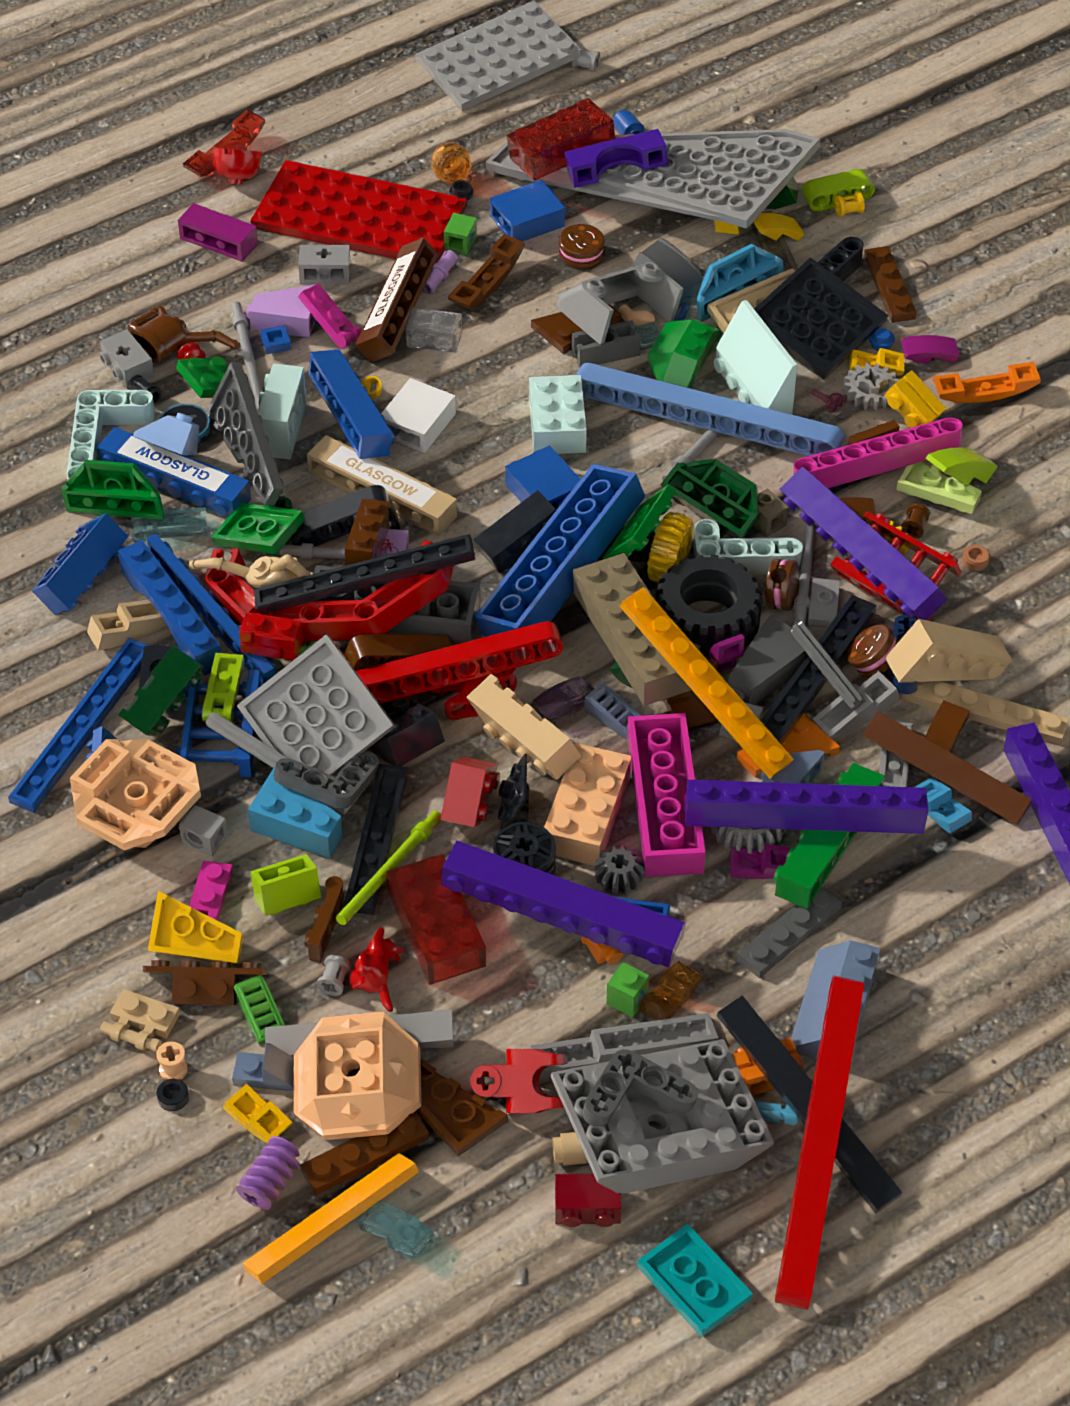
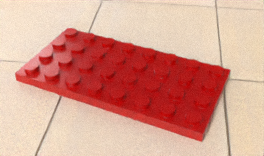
M285 160L250 221L251 224L256 226V229L328 245H350L351 250L396 259L402 246L424 237L437 252L438 257L435 262L437 263L444 252V230L453 213H464L467 207V198H458L455 195Z

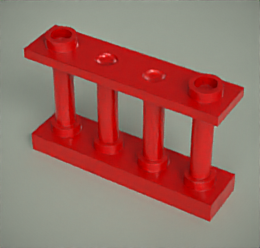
M868 511L865 513L864 517L871 528L878 534L882 532L893 539L891 545L897 551L904 545L916 552L910 562L917 569L925 558L939 565L930 578L935 585L939 586L948 571L958 577L961 575L962 571L958 565V560L951 554L944 552L942 555L890 525V521L879 513L875 516ZM836 556L831 562L830 566L835 574L906 615L900 608L902 604L898 600L895 603L891 602L882 592L885 588L881 585L876 588L866 578L867 574L865 572H859L848 561L850 558L842 560Z

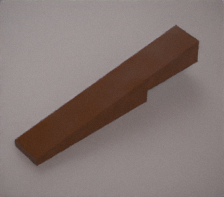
M879 711L875 713L862 735L872 743L1017 826L1033 801Z

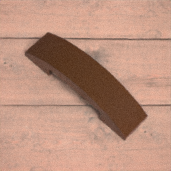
M503 234L491 247V256L468 282L462 280L448 295V300L468 309L481 304L506 279L519 259L525 243Z

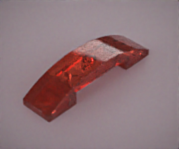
M247 109L232 122L233 130L206 153L198 150L182 163L183 167L200 177L216 173L213 165V148L246 150L266 123L265 119Z

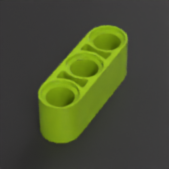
M854 169L811 179L804 183L801 188L803 197L813 211L835 208L834 199L838 195L846 197L854 195L855 192H861L865 201L875 192L874 185L862 169Z

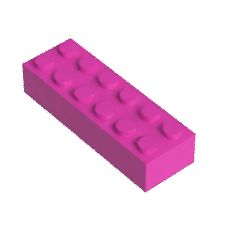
M686 714L628 716L627 742L629 755L632 756L631 774L645 877L704 874L705 846L702 826H685L687 779L695 780Z

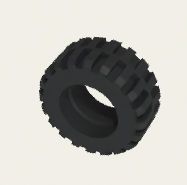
M696 555L694 559L685 558L679 561V565L675 563L660 578L656 590V602L692 643L701 646L700 652L706 659L714 644L742 634L745 638L744 645L748 646L759 630L762 590L756 577L751 572L747 573V568L741 563L737 565L733 559L727 557L721 559L719 555H711V557ZM698 601H714L725 605L729 609L718 613H704L694 610L688 605Z

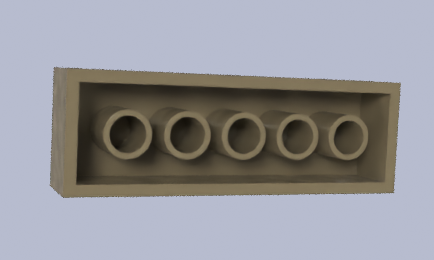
M625 553L573 569L575 596L642 704L646 706L692 690L619 607L623 600L642 587L650 594Z

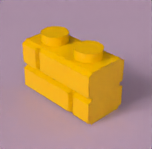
M913 370L897 381L884 394L889 406L903 416L909 428L934 422L947 409Z

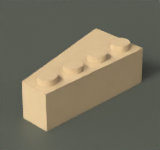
M918 619L885 657L898 682L993 680L1000 676L1012 661L998 636Z

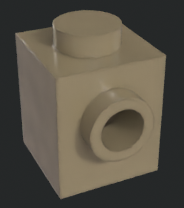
M768 488L758 493L759 517L753 526L765 537H768L787 526L789 507Z

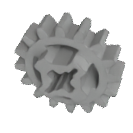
M866 363L865 368L856 365L855 371L849 370L848 376L844 377L843 393L847 395V401H855V407L861 404L864 405V410L873 407L875 411H878V406H882L885 409L888 408V402L884 394L900 379H896L895 372L888 373L889 367L880 369L878 363L874 367H870L869 363Z

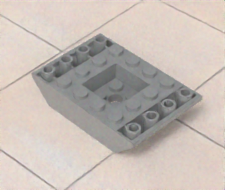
M724 1039L641 1055L695 1085L698 1090V1097L694 1107L686 1113L676 1112L630 1087L610 1121L604 1126H593L584 1120L582 1110L588 1095L610 1061L551 1073V1079L597 1183L616 1193L625 1194L736 1170L774 1144V1140ZM624 1063L620 1066L618 1073L623 1075L629 1065ZM646 1077V1081L650 1085H661V1081L657 1077ZM614 1083L603 1084L609 1092L616 1093L620 1091ZM667 1085L665 1091L669 1092L670 1086ZM681 1093L678 1097L684 1099L686 1095ZM600 1100L594 1111L599 1113L603 1110L605 1102ZM655 1121L659 1123L663 1127V1129L657 1130L654 1127L649 1126L648 1122Z

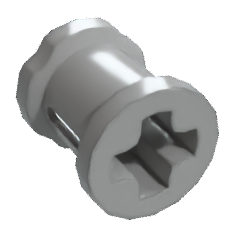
M581 49L582 55L572 61V67H584L591 69V72H596L600 64V52L595 51L591 53Z
M329 955L324 961L325 970L323 976L319 977L316 986L327 995L338 996L344 990L342 983L345 975L350 972L352 967L346 958Z

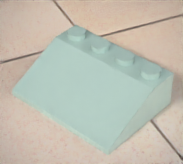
M744 300L738 307L716 347L714 367L718 373L722 374L728 387L734 390L741 402L792 415L797 364L749 302Z

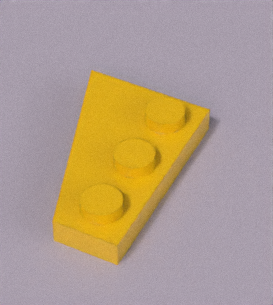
M158 891L148 945L149 952L239 964L244 938L243 933Z

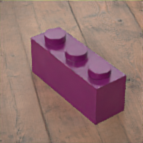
M195 203L178 219L180 239L241 262L258 245L255 225Z

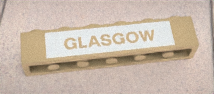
M325 435L307 453L309 473L349 493L368 486L381 485L386 489L393 501L398 517L438 537L457 518V499L450 494L444 493L425 482H421L405 472L390 467L382 461L374 458L359 459L353 448L339 440Z

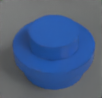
M884 328L877 329L869 337V342L876 351H879L880 348L889 350L895 341L894 334Z

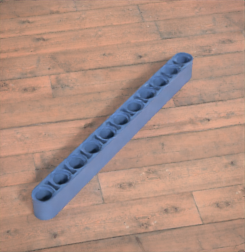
M592 363L582 364L575 374L581 375L583 397L807 456L840 448L845 439L844 432L834 425Z

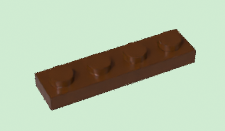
M889 247L865 249L864 259L891 323L915 320L916 309Z
M415 1111L413 1114L410 1113L389 1134L355 1137L300 1164L301 1172L314 1194L318 1195L394 1157L398 1153H402L428 1140L429 1132Z

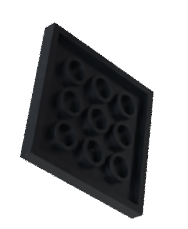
M811 257L754 308L785 350L823 380L840 366L854 349L857 350L887 321L889 316Z

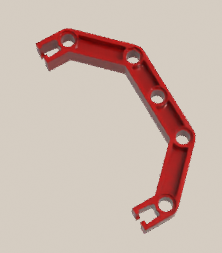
M422 541L421 546L432 544L433 542ZM222 549L213 550L211 558L223 557L224 551ZM231 549L232 556L230 562L246 566L240 550ZM454 566L388 582L363 600L313 601L262 615L302 621L303 642L319 641L326 634L333 641L351 640L353 637L361 634H384L443 594L450 585ZM207 568L205 579L210 591L213 593L217 603L222 608L225 607L230 616L239 625L242 624L246 612L257 613L254 590L243 580L244 577L222 570L218 571L216 568Z

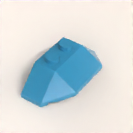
M750 244L709 265L696 300L699 320L702 322L711 317L707 311L709 303L784 272L783 260L766 250Z

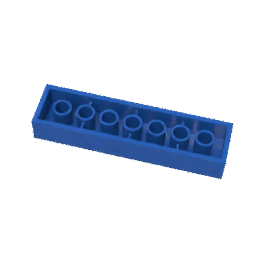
M597 464L591 465L474 615L484 637L541 622H551L574 591L573 569L595 563L646 497L636 473Z

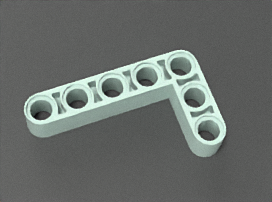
M86 390L78 395L67 467L68 480L85 460L98 461L97 446L101 441L103 425H146L154 421L156 416L153 396L149 391Z

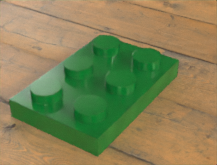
M669 484L641 502L603 556V559L623 553L628 558L634 550L640 551L648 543V534L652 533L660 525V516L664 515L673 504L671 499L676 491Z
M240 503L211 536V539L216 546L277 554L306 518L300 510Z

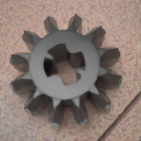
M612 845L609 852L602 850L599 859H596L594 864L597 883L602 884L603 891L612 889L614 896L618 891H623L628 895L630 889L638 890L640 882L645 877L643 858L637 856L636 849L627 851L625 845L621 849H616Z

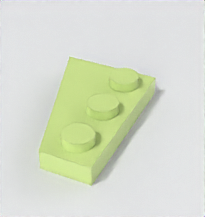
M922 462L907 466L898 480L896 488L897 491L904 492L907 495L923 498L935 504H942L973 514L982 493L981 490L970 484L967 486L953 477L945 476L934 464L929 467Z

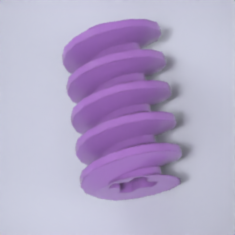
M277 1136L269 1139L268 1146H265L260 1152L261 1156H257L253 1166L249 1167L246 1171V1176H243L239 1181V1186H236V1191L244 1200L264 1210H269L272 1207L268 1199L276 1200L279 1197L276 1189L283 1190L286 1187L284 1180H290L293 1177L291 1170H298L300 1167L298 1160L295 1158L300 1155L296 1146L286 1139Z

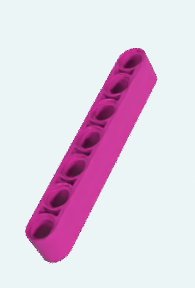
M944 418L800 458L794 462L793 475L800 468L804 467L826 488L923 462L927 460L926 457L929 453L947 448L961 447L963 424L956 418Z

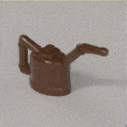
M163 306L151 308L149 312L137 319H132L127 326L131 335L150 356L152 363L163 361L189 342L212 341L215 343L217 341L234 350L240 348V343L237 340H233L219 331L187 332L185 322L176 316H169Z

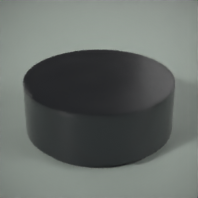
M175 1078L167 1079L157 1088L158 1104L166 1111H178L185 1107L189 1101L188 1087L182 1080Z

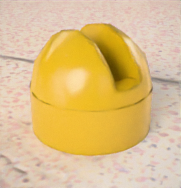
M368 376L362 381L361 384L365 386L370 398L375 399L381 395L383 386L378 377ZM376 384L375 391L372 392V386Z

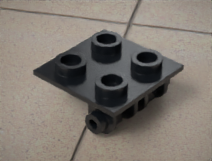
M527 754L523 755L518 764L515 763L512 766L509 777L506 780H502L499 786L498 795L501 797V805L498 810V820H501L500 831L513 823L529 822Z

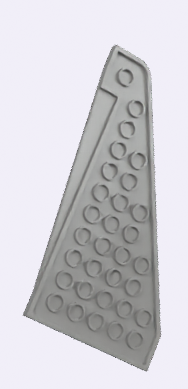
M787 129L661 133L666 143L668 165L649 170H643L638 166L630 164L617 165L605 170L600 175L597 183L574 188L567 172L566 151L630 135L514 139L503 144L486 161V168L488 171L514 177L518 180L533 182L542 180L547 185L726 222L747 229L820 148V138Z

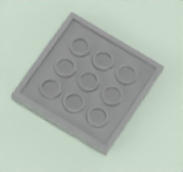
M327 634L237 705L264 744L286 758L296 760L331 776H334L343 769L349 760L362 754L396 727L340 649Z

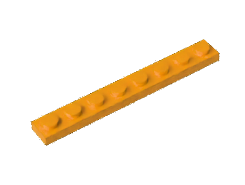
M644 587L622 601L619 607L769 779L793 762L792 756Z

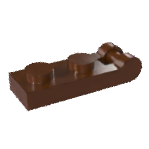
M337 876L329 877L325 881L327 892L322 906L318 905L316 908L313 930L309 929L306 933L304 946L308 947L309 960L321 963L337 923L336 916L341 912L344 905L343 881Z

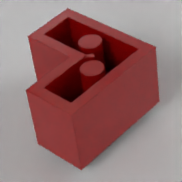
M468 757L453 761L440 820L470 827H476L481 824V821H485L489 807L488 804H485L486 795L492 793L493 789L496 790L500 781V772H497L498 764Z

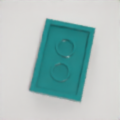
M688 1224L637 1260L638 1269L701 1338L752 1300L753 1293Z

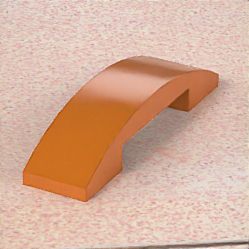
M1033 361L1009 365L1008 373L963 380L960 379L959 373L934 376L933 382L940 399L958 403H981L1000 400L1022 393L1038 385L1041 382V378Z

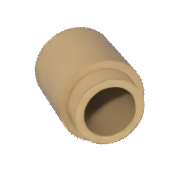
M575 1132L560 1133V1137L552 1138L555 1163H563V1166L589 1163Z

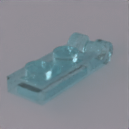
M206 507L164 511L165 518L163 520L131 517V526L134 528L131 536L132 541L135 543L140 540L146 542L147 538L154 534H157L159 538L208 534Z

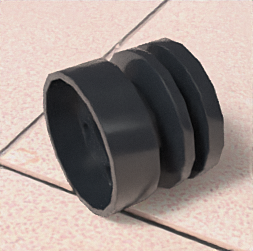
M530 822L513 823L503 828L495 837L493 854L556 876L555 840L546 828Z

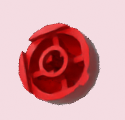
M213 148V165L221 177L229 179V184H243V180L253 178L259 171L262 152Z

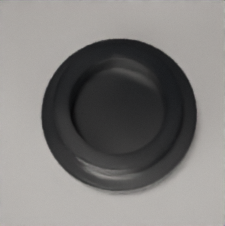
M464 180L455 181L449 190V195L467 198V200L471 199L474 193L471 184Z

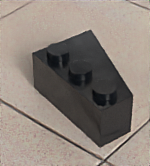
M537 490L475 537L474 541L481 554L500 573L517 562L556 512V509Z

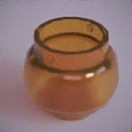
M447 142L438 146L432 153L430 160L431 170L434 175L446 183L465 180L472 167L467 150L454 142Z

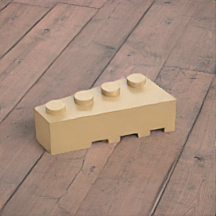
M492 674L467 696V699L485 723L483 726L484 731L494 740L498 737L501 744L510 752L513 749L516 750L515 752L520 758L527 754V764L531 761L534 768L541 775L549 774L558 780L582 757L569 737L546 718L542 719L529 704L526 703L524 705L508 687L504 690L499 680Z

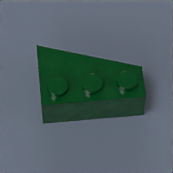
M172 646L151 672V677L143 688L139 687L134 695L136 697L127 710L123 708L118 715L145 735L154 736L156 733L162 734L170 723V720L167 719L173 709L178 711L185 703L187 697L184 694L190 686L195 688L203 678L204 674L201 671L204 666L178 647Z

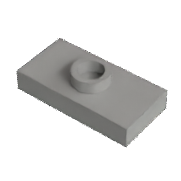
M812 579L808 625L829 627L837 616L840 580Z

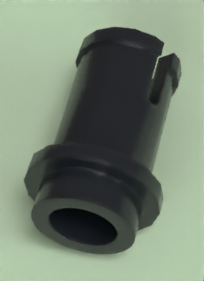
M136 375L131 379L138 385L136 386L130 382V389L147 390L153 396V403L159 401L161 391L158 385L150 384L140 375Z

